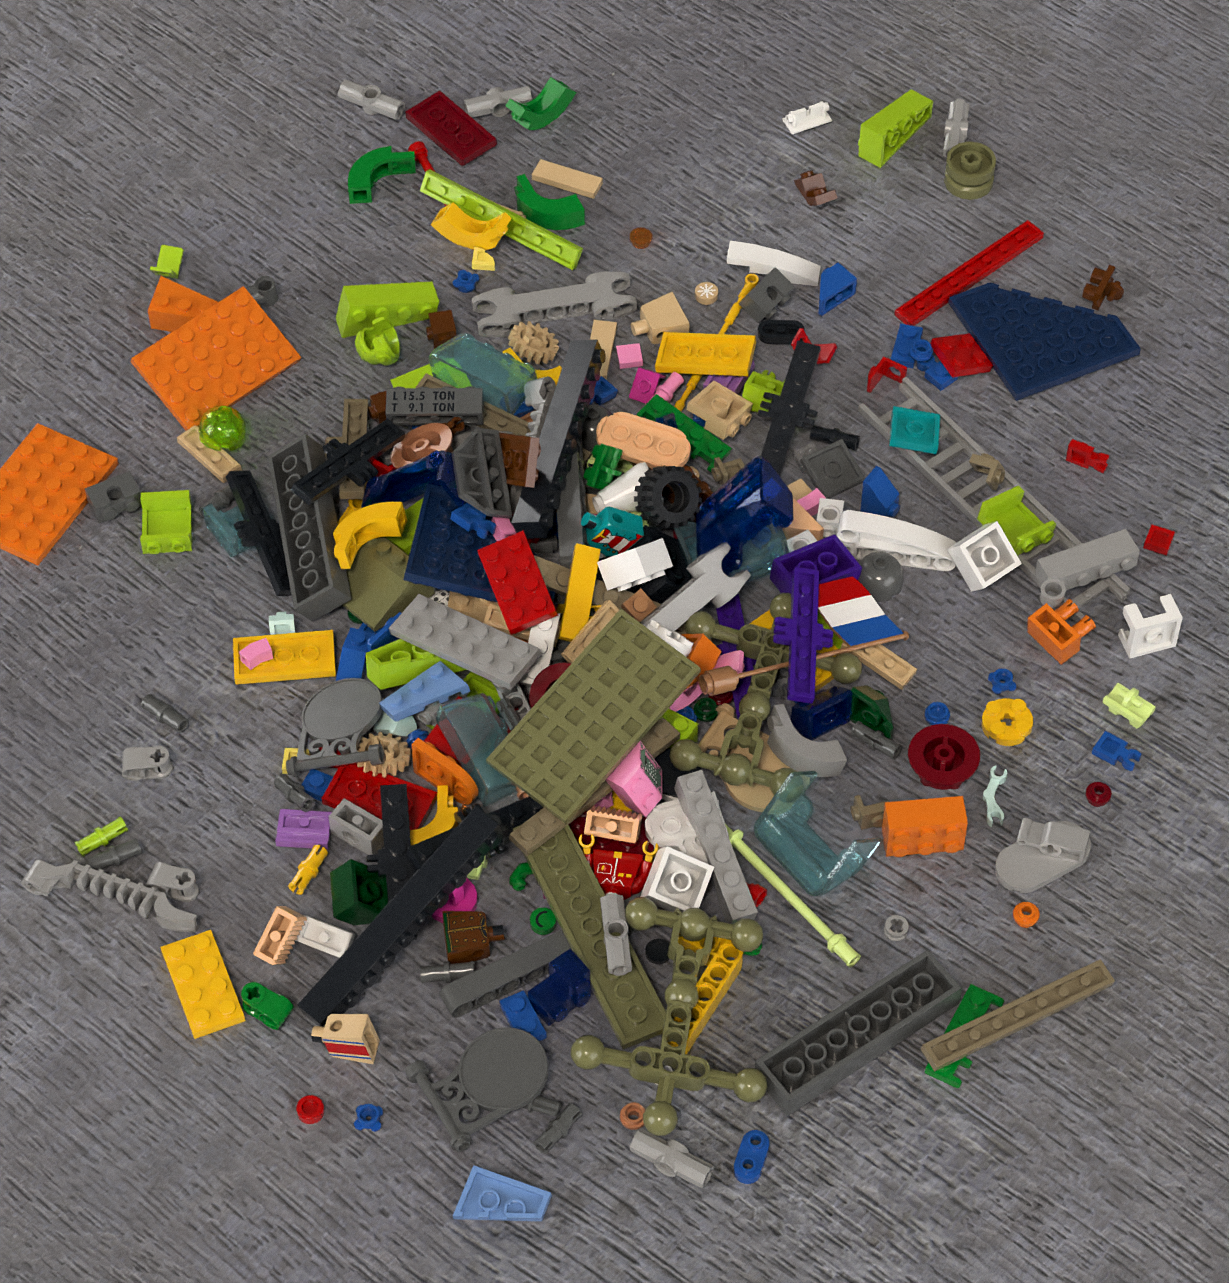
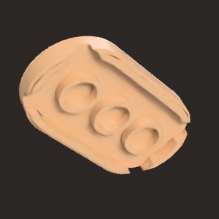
M616 412L609 417L607 415L597 425L596 440L598 445L602 443L623 450L620 459L636 464L645 462L648 468L651 469L659 466L683 467L689 460L690 442L686 439V435L676 428L626 412Z

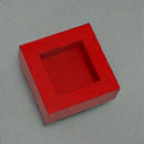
M1151 525L1143 548L1167 556L1175 531Z

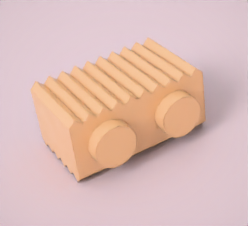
M593 805L587 811L584 834L636 843L639 839L642 814L639 813L637 815L636 812L632 814L630 811L627 813L625 810L622 812L620 809L616 811L615 808L611 810L610 807L606 809L605 806L601 808L600 806L596 807Z
M276 906L253 954L271 965L285 964V959H288L287 955L291 954L292 945H295V940H298L297 936L300 935L301 926L305 925L304 921H307V918L289 907Z

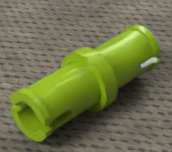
M118 817L102 828L98 826L94 829L95 832L76 841L75 845L82 857L102 845L104 847L107 846L110 840L129 830L125 827L126 824L123 819Z

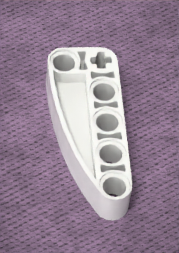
M846 510L840 515L837 537L855 559L862 560L866 555L873 552H884L895 557L902 566L938 571H951L955 568L956 564L947 549L956 542L946 536L906 521L872 513Z

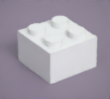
M998 521L981 526L947 549L971 592L986 588L1022 564Z
M663 538L597 562L607 591L617 587L618 592L665 575L664 570L673 566Z
M668 846L663 847L656 853L640 897H646L652 900L656 906L670 912H674L677 907L681 912L688 908H699L714 867Z

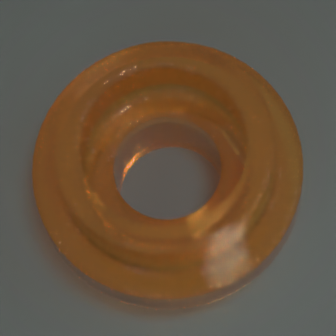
M635 228L630 232V242L635 248H647L652 241V233L646 228Z

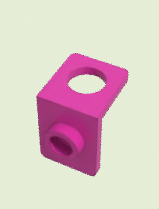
M638 367L629 398L646 404L655 394L659 379H665L666 375Z

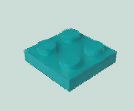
M893 406L889 446L937 454L940 414Z

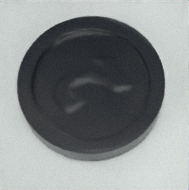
M663 939L651 940L645 948L646 958L653 964L666 963L669 961L667 955L669 943Z

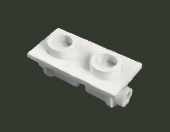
M823 101L809 106V110L802 108L790 111L785 118H782L791 134L832 122L827 113L830 109L829 104Z

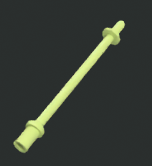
M726 825L732 848L735 847L828 941L827 949L831 953L835 952L849 968L853 967L860 960L861 955L846 942L847 938L843 934H835L741 840L744 835L741 830L738 829L733 832Z

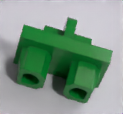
M602 443L601 445H595L592 451L593 458H596L593 467L589 466L586 468L583 476L587 480L586 485L602 490L612 482L614 475L621 477L622 471L616 468L623 450Z

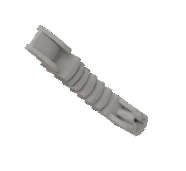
M551 377L538 378L525 383V404L528 407L532 406L536 410L530 413L533 422L528 423V428L531 432L526 433L525 436L540 437L556 388V384ZM507 484L512 516H514L523 486Z
M36 860L21 881L22 886L30 893L35 895L42 894L44 896H48L52 889H71L75 881H77V887L84 892L90 884L91 892L97 896L103 889L104 896L110 900L115 893L117 900L121 904H125L128 899L129 907L135 911L139 907V914L145 919L148 918L154 908L158 924L165 929L178 932H196L199 928L196 921L197 915L172 906L166 897V893L157 891L153 886L149 888L144 886L143 883L131 882L128 878H119L114 873L112 875L107 874L102 869H99V871L92 869L88 864L86 866L80 865L76 860H73L70 864L57 867L44 861Z

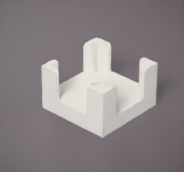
M1171 594L1160 597L1166 613L1143 619L1136 604L1124 606L1123 615L1130 631H1124L1123 628L1119 629L1118 636L1129 659L1176 647L1183 617Z

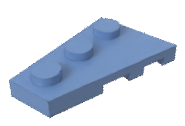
M439 661L379 702L381 709L397 722L424 711L428 704L439 701L441 704L449 700L448 696L461 692L463 695L471 691L466 682Z
M473 1165L454 1211L453 1219L542 1221L552 1194L551 1192Z

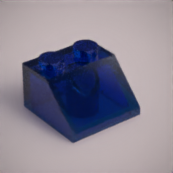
M833 686L827 690L819 691L815 695L812 704L797 702L791 708L792 724L800 735L809 740H814L850 722L851 690Z

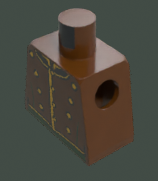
M442 911L447 959L450 961V964L488 958L490 956L489 942L504 941L503 925L487 926L484 912Z

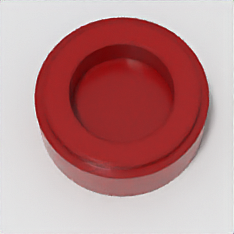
M314 1095L302 1097L296 1106L297 1116L306 1124L319 1122L324 1116L322 1100Z

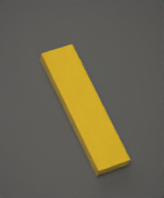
M578 543L574 546L558 639L571 642L589 620L598 568L597 562H599L601 549Z

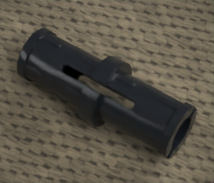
M817 425L811 428L810 440L821 441L830 445L843 439L847 448L855 451L859 446V435L848 434L840 431L838 428L828 429Z

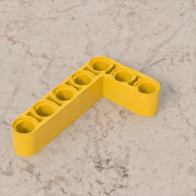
M679 936L678 943L684 947V950L691 949L696 953L698 949H703L705 938L700 941H689ZM713 937L707 964H705L707 968L696 983L699 1000L691 1012V1018L696 1019V1021L690 1022L685 1054L690 1051L741 971L743 952L736 949L731 940ZM728 957H733V958H735V959H734V960H727L726 958H728ZM719 977V978H722V980H718V981H717V980H714L713 978ZM700 998H708L710 1000L702 1001ZM674 1017L673 1019L676 1022H683V1020H681L678 1017ZM673 1041L668 1042V1044H669L670 1046H673V1047H678V1046H679L676 1042H673Z

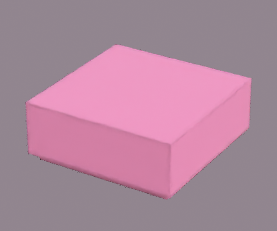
M639 343L616 346L620 369L643 366Z

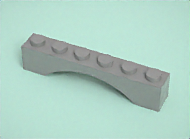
M699 770L677 777L674 787L683 812L696 832L708 864L714 867L712 877L726 923L735 924L742 918L755 920L758 911L703 771Z

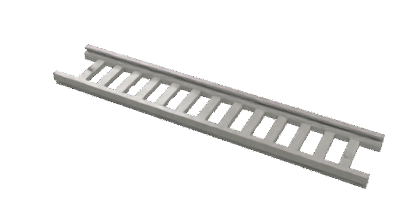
M904 377L899 385V391L908 400L897 407L918 408L920 411L940 414L939 442L949 437L955 444L926 462L918 456L922 453L920 451L895 448L978 528L983 526L977 520L982 502L1018 485L1025 491L1021 502L1044 524L1051 520L1056 523L1053 532L1054 536L1048 543H1042L1034 547L1030 552L1018 555L1022 563L1018 567L1041 588V583L1035 575L1036 569L1029 562L1058 543L1065 549L1083 543L1006 470L1005 478L1002 484H999L1002 489L974 507H971L965 500L989 486L986 482L988 474L981 476L958 492H955L949 485L974 470L969 463L970 459L942 477L934 470L962 452L970 458L972 453L980 456L982 453H988L910 379ZM864 403L860 404L858 408L860 414L889 441L890 428L887 425L891 424L892 410L878 418ZM1112 574L1107 578H1099L1100 582L1072 599V601L1080 609L1094 598L1109 590L1123 602L1127 599L1126 596L1129 595L1130 588L1115 574ZM1048 591V592H1046V593H1047L1048 595H1050V596H1058V595H1059L1058 593H1056V592H1054V591ZM1080 611L1071 616L1076 623L1084 617Z

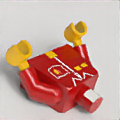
M582 834L580 835L579 845L583 848V853L605 896L606 894L617 893L618 895H623L625 900L643 890L653 864V857L656 856L657 851L660 849L657 843L655 850L649 853L647 852L649 842H644L642 849L646 856L643 859V855L599 849H594L593 853H591V848L594 845V836L591 834L592 842L589 845H584L581 841Z

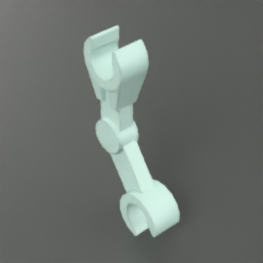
M996 765L991 768L990 782L987 789L983 792V800L987 806L986 822L990 827H992L993 823L992 817H998L1001 826L1004 821V813L997 805L994 796L998 786L1006 781L1007 770H1004L1002 776H996Z

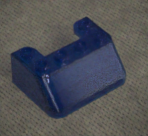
M760 455L756 456L701 504L699 513L696 514V557L727 542L731 549L722 559L721 568L723 573L728 576L734 570L739 569L743 563V545L749 540H753L763 528L773 523L775 528L781 530L787 528L792 523L794 518L793 494L768 460Z

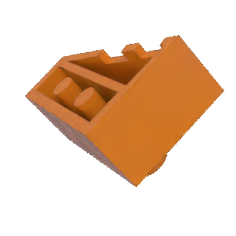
M160 276L148 308L151 329L173 332L218 303V301Z

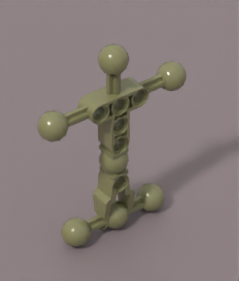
M780 593L772 599L770 614L773 619L776 617L791 618V593ZM698 611L685 622L686 634L703 633L709 640L715 638L736 644L737 651L741 650L744 652L745 657L757 660L754 670L789 661V646L773 642V636L775 635L774 621L771 629L747 624L741 627L740 630L716 624L711 614L705 611ZM842 653L836 657L830 656L816 660L817 668L831 671L833 678L841 684L856 682L862 673L861 661L852 653ZM779 669L752 675L747 694L739 702L740 717L734 730L726 732L719 757L702 752L698 743L691 739H682L677 741L670 750V760L674 767L681 771H691L696 769L697 766L712 770L714 776L721 775L724 782L730 785L739 786L747 782L751 787L754 783L770 787L773 795L781 800L795 798L802 789L801 777L795 770L781 768L773 773L757 768L764 745L763 740L759 738V732L762 722L766 720L771 712L769 699ZM737 745L741 748L748 747L749 753L753 755L751 763L742 754L732 753L727 756L729 749H735Z
M636 897L631 900L625 908L626 922L631 928L638 931H646L653 925L672 928L667 955L669 959L673 960L672 981L665 990L667 1009L660 1047L657 1049L640 1046L630 1053L606 1048L599 1038L593 1035H583L572 1044L571 1057L576 1066L584 1070L594 1069L602 1063L627 1068L634 1079L658 1084L655 1102L645 1109L643 1123L649 1133L656 1136H665L671 1133L678 1123L677 1112L671 1105L674 1087L690 1091H699L705 1087V1084L734 1090L736 1096L747 1103L758 1101L767 1091V1080L760 1070L745 1068L737 1074L710 1069L705 1059L685 1054L691 1012L699 1000L696 987L697 975L700 966H704L708 962L713 937L731 940L736 949L742 952H752L761 945L763 930L757 921L750 918H742L735 924L717 921L716 915L709 918L707 913L699 908H688L681 912L677 907L674 912L657 909L654 902L646 897ZM679 933L684 939L689 941H700L705 938L703 949H698L696 953L691 949L684 950V947L678 943ZM686 969L690 971L691 974H685L681 972V970ZM678 1017L681 1020H683V1022H676L672 1018ZM670 1041L676 1042L679 1046H678V1047L670 1046V1045L668 1044V1042H670ZM642 1060L645 1061L648 1065L641 1066L636 1061ZM670 1066L675 1071H667L663 1067ZM696 1071L699 1072L702 1076L695 1077L690 1072Z

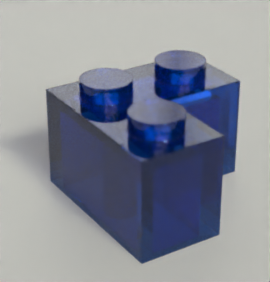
M571 948L549 962V977L528 991V999L533 1009L547 1026L554 1022L562 1021L571 1010L576 1007H582L588 1002L591 997L590 970Z

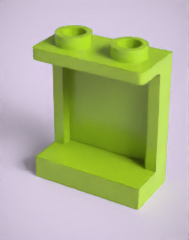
M1019 485L982 502L977 520L982 525L998 521L1017 556L1024 552H1030L1034 547L1042 543H1048L1054 536L1053 532L1056 526L1053 520L1044 524L1021 502L1025 491Z
M190 490L141 493L142 535L140 536L143 554L192 551V502Z

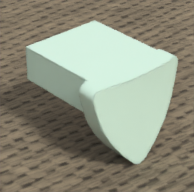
M382 711L373 730L377 733L408 736L411 732L417 730V725L413 715L395 722Z

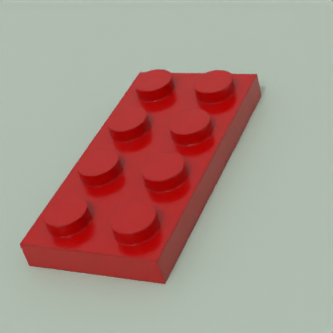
M524 531L477 550L511 635L558 616Z
M357 763L339 766L321 798L323 805L334 809L343 799H346L382 820L380 785L406 784L410 830L422 828L437 800V792L388 774L386 777H383L382 773L373 776L372 771L365 773L363 772L364 767H357Z

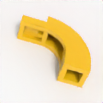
M452 202L440 209L431 226L442 236L457 245L474 250V247L489 250L495 248L501 237L507 232V225L511 217L504 212L489 221L477 220L464 213Z
M402 502L372 504L351 513L339 523L333 532L336 543L334 555L338 559L341 569L351 568L358 550L366 542L379 537L402 536L408 521Z
M448 785L437 786V812L434 819L425 827L410 830L411 846L459 826L454 818V813L458 811V807H454L453 795H448Z

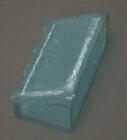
M467 333L456 335L436 347L428 356L433 377L456 388H466L469 386L483 388L485 402L512 415L515 414L526 398L524 393L525 384L530 380L537 379L535 369L529 363H522L508 353L499 352L488 343L483 344Z
M481 693L440 705L436 722L461 767L475 781L479 790L478 797L483 806L486 807L516 792L517 786L486 762L489 755L508 735V726L502 717L499 718L495 712L496 705L491 696Z

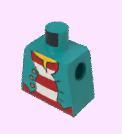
M610 506L605 507L597 515L586 512L581 519V525L586 527L588 544L594 548L601 549L600 552L605 556L612 557L626 552L644 536L641 516Z

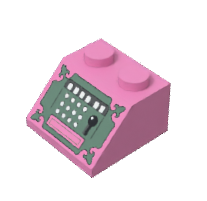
M639 741L606 781L626 807L647 817L662 799V769L642 742Z

